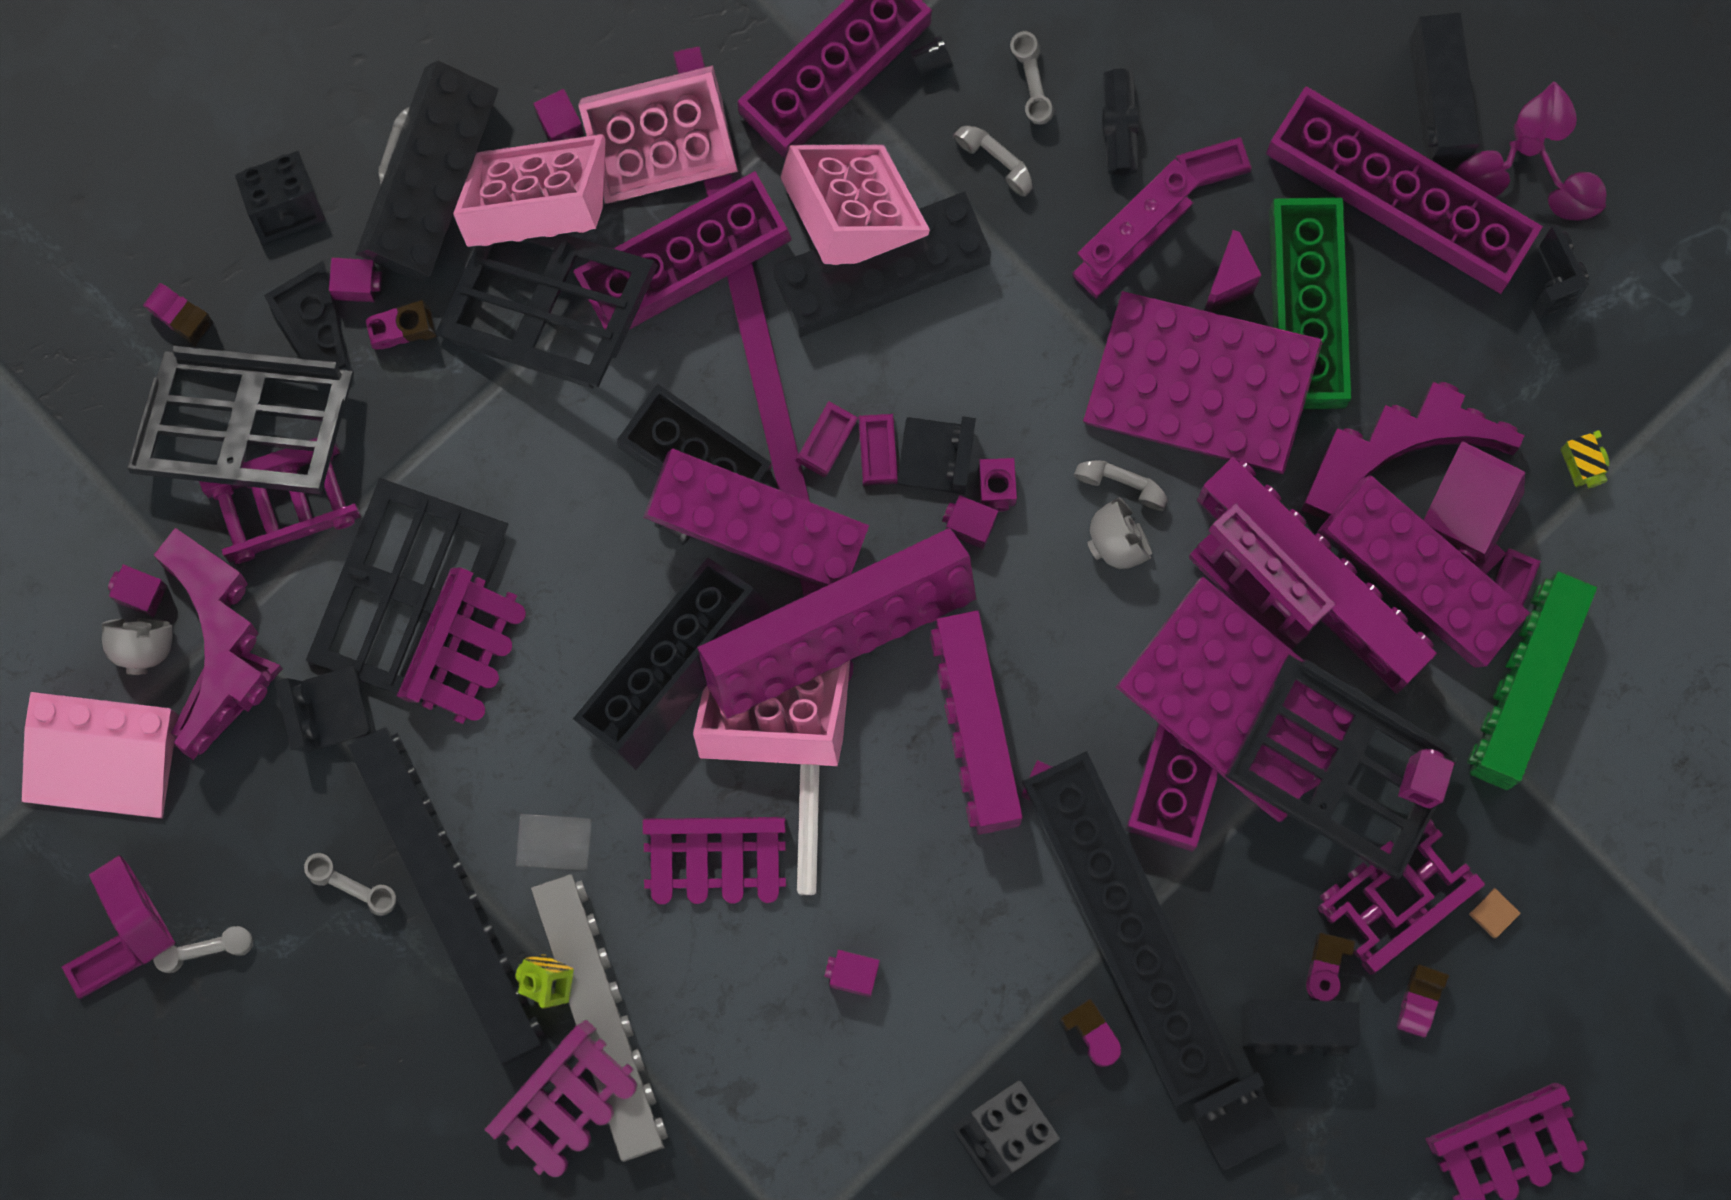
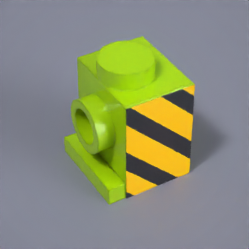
M1600 430L1567 441L1560 449L1575 487L1587 484L1588 488H1593L1608 481L1605 474L1609 471L1607 468L1609 466V458L1605 449L1599 447L1597 443L1602 437Z
M544 954L524 958L523 963L516 970V980L520 982L518 993L539 1002V1007L541 1008L569 1003L574 968ZM553 980H556L555 989L552 988Z

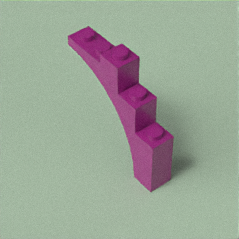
M1433 382L1425 395L1416 418L1410 416L1411 412L1404 407L1398 405L1389 407L1385 405L1378 417L1369 441L1364 440L1363 435L1349 428L1340 430L1337 428L1301 510L1326 521L1360 479L1370 476L1382 465L1406 453L1431 446L1461 444L1463 441L1469 445L1488 447L1514 455L1520 448L1525 435L1518 433V429L1509 423L1498 422L1497 424L1485 419V414L1473 408H1466L1464 410L1460 408L1465 395L1459 393L1457 387L1446 382H1440L1439 384Z
M175 528L155 552L154 557L188 591L199 615L204 637V672L199 696L189 720L174 741V744L183 754L194 760L198 754L204 753L209 748L213 739L212 736L217 729L230 721L234 714L235 706L239 705L248 712L253 705H258L265 698L267 687L270 684L262 673L240 659L242 654L246 655L252 650L259 633L251 622L229 607L242 599L248 583L239 571Z

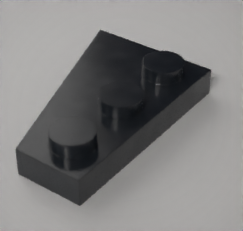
M324 261L264 295L302 359L336 362L339 370L347 367L333 298L329 292V280Z

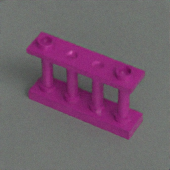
M1174 159L1077 253L1084 262L1073 272L1072 276L1094 298L1100 297L1192 207L1193 202L1187 196L1200 182Z
M317 438L311 439L309 441H317ZM337 442L334 445L324 483L332 511L313 518L305 493L289 491L299 523L279 529L267 490L265 488L247 487L252 490L266 532L264 535L247 541L231 496L234 494L233 490L244 486L199 481L202 492L207 498L213 497L219 502L233 544L221 549L223 556L229 563L235 561V564H241L251 561L255 558L256 553L332 527L336 530L344 529L355 524V519L361 518L356 504L345 505L331 464L333 456L340 454ZM285 448L244 462L242 468L298 474L300 467L311 463L314 451Z

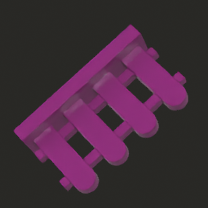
M462 567L450 569L396 696L407 702L419 703L420 699H423L422 707L432 710L433 705L448 710L456 714L453 721L464 724L465 719L476 721L484 716L485 706L480 700L475 699V695L479 686L482 688H492L498 683L499 675L497 671L489 667L488 664L492 655L505 656L512 649L510 638L501 634L506 622L509 624H519L526 615L524 607L515 602L517 595L507 592L504 597L484 588L486 581L479 577H476L474 582H471L473 573ZM461 602H463L465 604L459 615L457 614V611L459 609ZM474 608L496 617L492 629L470 620ZM449 634L451 635V637L449 639L447 646L445 647L443 646V644L445 642L447 635ZM461 640L483 650L478 661L456 652ZM435 666L437 667V670L435 672L433 679H431L429 677ZM447 672L469 681L465 693L443 684Z
M785 817L644 818L643 834H650L651 843H644V852H651V879H644V889H651V897L657 904L668 903L673 896V888H687V898L694 904L703 903L707 899L708 888H722L724 900L732 904L737 903L743 897L744 887H758V897L761 901L765 903L774 902L778 898L779 887H786V877H779V851L786 850V841H778V833H785L786 831ZM708 833H721L722 842H708ZM743 833H757V841L743 842ZM672 834H686V842L672 843ZM708 851H722V878H708ZM743 851H757V878L743 877ZM672 852H686V879H673Z
M587 1019L570 1032L485 1129L494 1139L505 1133L510 1138L506 1144L512 1150L518 1145L537 1163L533 1170L539 1175L544 1171L552 1177L562 1175L568 1168V1161L560 1152L567 1145L575 1151H581L591 1142V1135L584 1128V1125L590 1119L598 1125H605L612 1120L614 1109L607 1102L608 1098L614 1093L621 1099H628L637 1091V1082L630 1075L634 1069L628 1063L622 1068L603 1050L607 1044L601 1038L596 1043L590 1038L596 1031V1028ZM574 1055L579 1062L572 1069L567 1062ZM586 1068L606 1085L600 1094L580 1076ZM551 1081L556 1088L549 1095L544 1088ZM563 1094L583 1111L577 1120L557 1102ZM528 1107L533 1114L525 1120L521 1114ZM540 1120L560 1137L554 1146L534 1128Z
M1552 1083L1426 1138L1430 1151L1437 1156H1443L1444 1160L1438 1162V1165L1442 1172L1448 1170L1458 1192L1457 1195L1452 1196L1453 1200H1486L1484 1194L1494 1190L1503 1200H1514L1519 1194V1186L1516 1180L1528 1176L1531 1183L1543 1187L1550 1183L1552 1173L1549 1166L1560 1162L1562 1167L1569 1172H1578L1583 1168L1584 1157L1582 1152L1588 1149L1583 1140L1577 1142L1567 1118L1574 1116L1569 1106L1562 1107L1561 1103L1570 1100L1565 1086ZM1540 1113L1542 1118L1530 1122L1529 1117ZM1508 1128L1509 1132L1500 1136L1497 1135V1131ZM1544 1128L1547 1129L1556 1151L1544 1156L1535 1132ZM1475 1141L1477 1146L1465 1151L1464 1145ZM1514 1142L1523 1166L1514 1170L1511 1169L1502 1147ZM1479 1156L1482 1157L1491 1179L1480 1185L1470 1163V1160Z

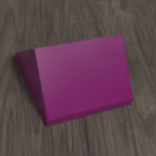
M1232 231L1204 311L1215 312L1254 294L1261 273L1239 231Z

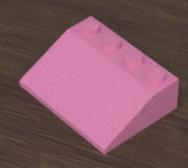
M713 66L581 98L578 106L586 135L603 134L605 137L603 185L605 204L738 172Z
M600 134L477 152L453 213L466 246H489L498 242H519L527 238L553 237L563 233H583L596 229L603 208L604 135Z
M884 145L789 146L780 179L824 264H857L928 236L930 229Z
M850 660L838 668H832L814 677L809 682L801 683L782 692L775 698H770L751 707L746 712L726 719L714 700L707 685L702 692L693 731L699 757L702 759L838 766L844 736Z
M30 692L24 734L22 802L163 819L175 737L171 732L179 715L171 708Z

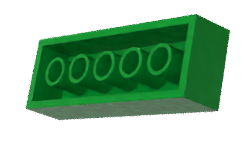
M1343 198L1274 199L1269 209L1273 327L1322 340V346L1303 409H1346L1351 400Z
M1559 571L1550 579L1545 578L1542 585L1537 586L1530 603L1535 605V608L1531 611L1529 617L1527 616L1524 619L1518 632V636L1523 637L1522 641L1519 642L1516 648L1511 650L1505 667L1510 669L1509 674H1506L1504 680L1499 681L1495 689L1493 699L1497 700V704L1491 712L1488 711L1481 724L1480 731L1485 733L1483 739L1481 738L1478 744H1474L1469 754L1467 763L1472 765L1469 775L1507 791L1521 782L1597 590L1596 586Z

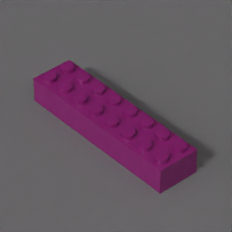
M1305 86L1270 141L1266 155L1338 198H1343V201L1500 294L1509 283L1543 227Z
M1232 457L1203 485L1196 501L1216 520L1236 503L1336 604L1320 621L1385 684L1398 694L1437 654L1432 649L1434 647L1433 642L1422 632L1416 634L1407 625L1409 621L1396 607L1389 608L1381 600L1383 598L1382 593L1369 582L1365 584L1356 576V568L1347 559L1342 558L1340 560L1330 551L1332 549L1331 544L1318 533L1314 535L1305 527L1307 524L1305 519L1296 510L1291 509L1289 511L1279 502L1281 497L1277 491L1267 484L1263 486L1254 477L1256 473L1249 464L1243 460L1238 462Z
M948 528L697 647L711 695L726 719L737 714L744 713L751 707L770 698H775L782 692L801 683L809 682L814 677L832 668H838L857 656L869 653L882 644L895 638H900L907 632L926 623L934 622L937 618L957 608L965 607L977 599L970 555L951 528Z

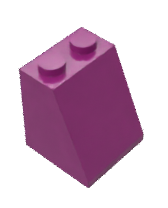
M1462 441L1423 521L1472 563L1478 560L1485 564L1524 495L1525 472Z

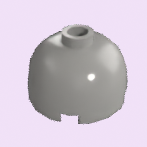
M1120 497L1107 503L1095 513L1089 528L1092 540L1088 541L1087 544L1096 560L1103 558L1112 567L1129 569L1151 559L1152 550L1140 523L1135 524L1129 516L1133 514L1132 510Z
M137 618V622L125 623V619H114L102 623L103 650L112 663L117 666L126 667L127 674H147L148 667H154L162 663L171 650L172 625L168 621Z

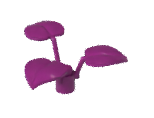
M1552 82L1542 93L1531 99L1519 112L1513 127L1515 141L1510 142V152L1505 162H1503L1502 155L1497 151H1482L1466 159L1452 172L1487 194L1496 197L1510 183V176L1506 169L1512 166L1516 151L1519 150L1526 156H1534L1539 153L1555 185L1558 187L1549 194L1547 199L1553 213L1567 220H1584L1601 213L1606 208V188L1603 181L1597 175L1590 172H1578L1570 175L1563 183L1559 179L1546 153L1545 139L1548 138L1554 141L1565 139L1572 133L1577 121L1575 108L1570 97L1556 82Z

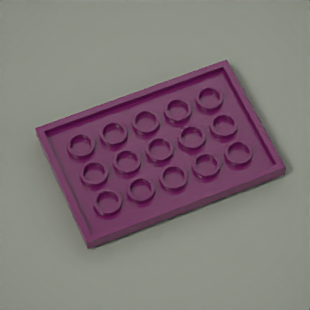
M1122 291L1083 422L1086 425L1228 461L1234 457L1238 462L1243 460L1252 467L1284 475L1322 346V340Z
M1201 577L1115 688L1224 777L1287 655L1290 654L1299 661H1303V659L1207 579ZM1295 680L1282 705L1340 741L1354 717L1353 714ZM1279 714L1267 734V737L1320 769L1324 767L1336 751L1335 748ZM1261 745L1249 769L1297 799H1300L1315 779L1314 775L1264 745ZM1224 777L1277 822L1283 821L1287 816L1286 813Z

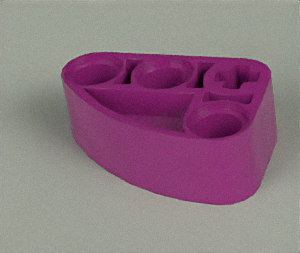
M120 854L89 874L113 926L143 964L148 963L175 945L174 939L153 902Z

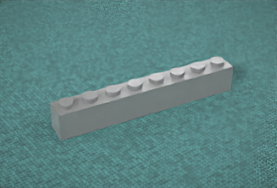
M570 874L532 887L531 890L554 959L574 968L569 1004L576 1026L587 1019L596 1028V1031L590 1038L595 1043L601 1038L607 1044L603 1050L622 1068L628 1063L634 1069L630 1075L637 1082L636 1093L628 1099H621L613 1093L607 1100L614 1109V1116L609 1121V1125L621 1161L625 1162L664 1148L662 1140L668 1138L662 1118H654L651 1105L657 1104L650 1083L643 1085L639 1071L645 1070L639 1049L634 1051L631 1049L628 1037L634 1035L628 1016H620L616 1003L622 1002L621 994L616 981L609 983L605 970L611 968L605 948L598 949L594 936L600 934L594 914L588 916L586 914L583 902L589 899L583 881L576 882L573 875ZM593 1074L600 1094L606 1085Z

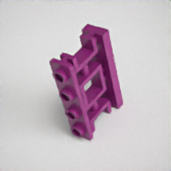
M1236 503L1208 529L1210 534L1189 555V559L1229 599L1291 650L1305 639L1310 630L1336 605Z
M1431 818L1423 832L1427 839L1417 846V849L1427 862L1415 872L1407 864L1403 872V876L1420 895L1421 899L1397 917L1375 890L1389 879L1390 876L1372 865L1368 867L1364 862L1347 874L1351 881L1340 889L1335 884L1320 896L1323 903L1317 909L1320 913H1324L1330 924L1345 914L1367 941L1353 953L1363 962L1361 965L1369 975L1378 971L1485 885L1477 874L1473 875L1466 863L1453 873L1445 866L1430 847L1431 844L1443 836L1440 830L1434 827L1435 823ZM1390 840L1380 849L1389 854L1394 843ZM1436 872L1447 886L1458 878L1463 881L1459 887L1430 910H1426L1424 905L1435 896L1426 887L1424 882ZM1368 876L1373 882L1362 890L1373 904L1360 915L1349 902L1336 910L1333 906L1335 902ZM1381 916L1384 917L1392 929L1397 928L1404 921L1409 925L1373 955L1369 951L1371 947L1380 941L1369 926Z

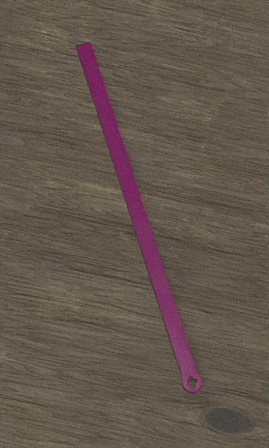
M700 46L673 52L678 74L705 68ZM731 174L705 179L704 184L707 197L732 184ZM750 263L728 275L727 280L777 488L780 491L810 502L801 464L795 461L798 451L753 265ZM799 579L804 597L823 588ZM851 660L849 667L848 682L851 680L853 675V663Z

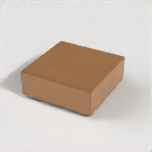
M1496 888L1469 913L1493 939H1496L1521 914Z

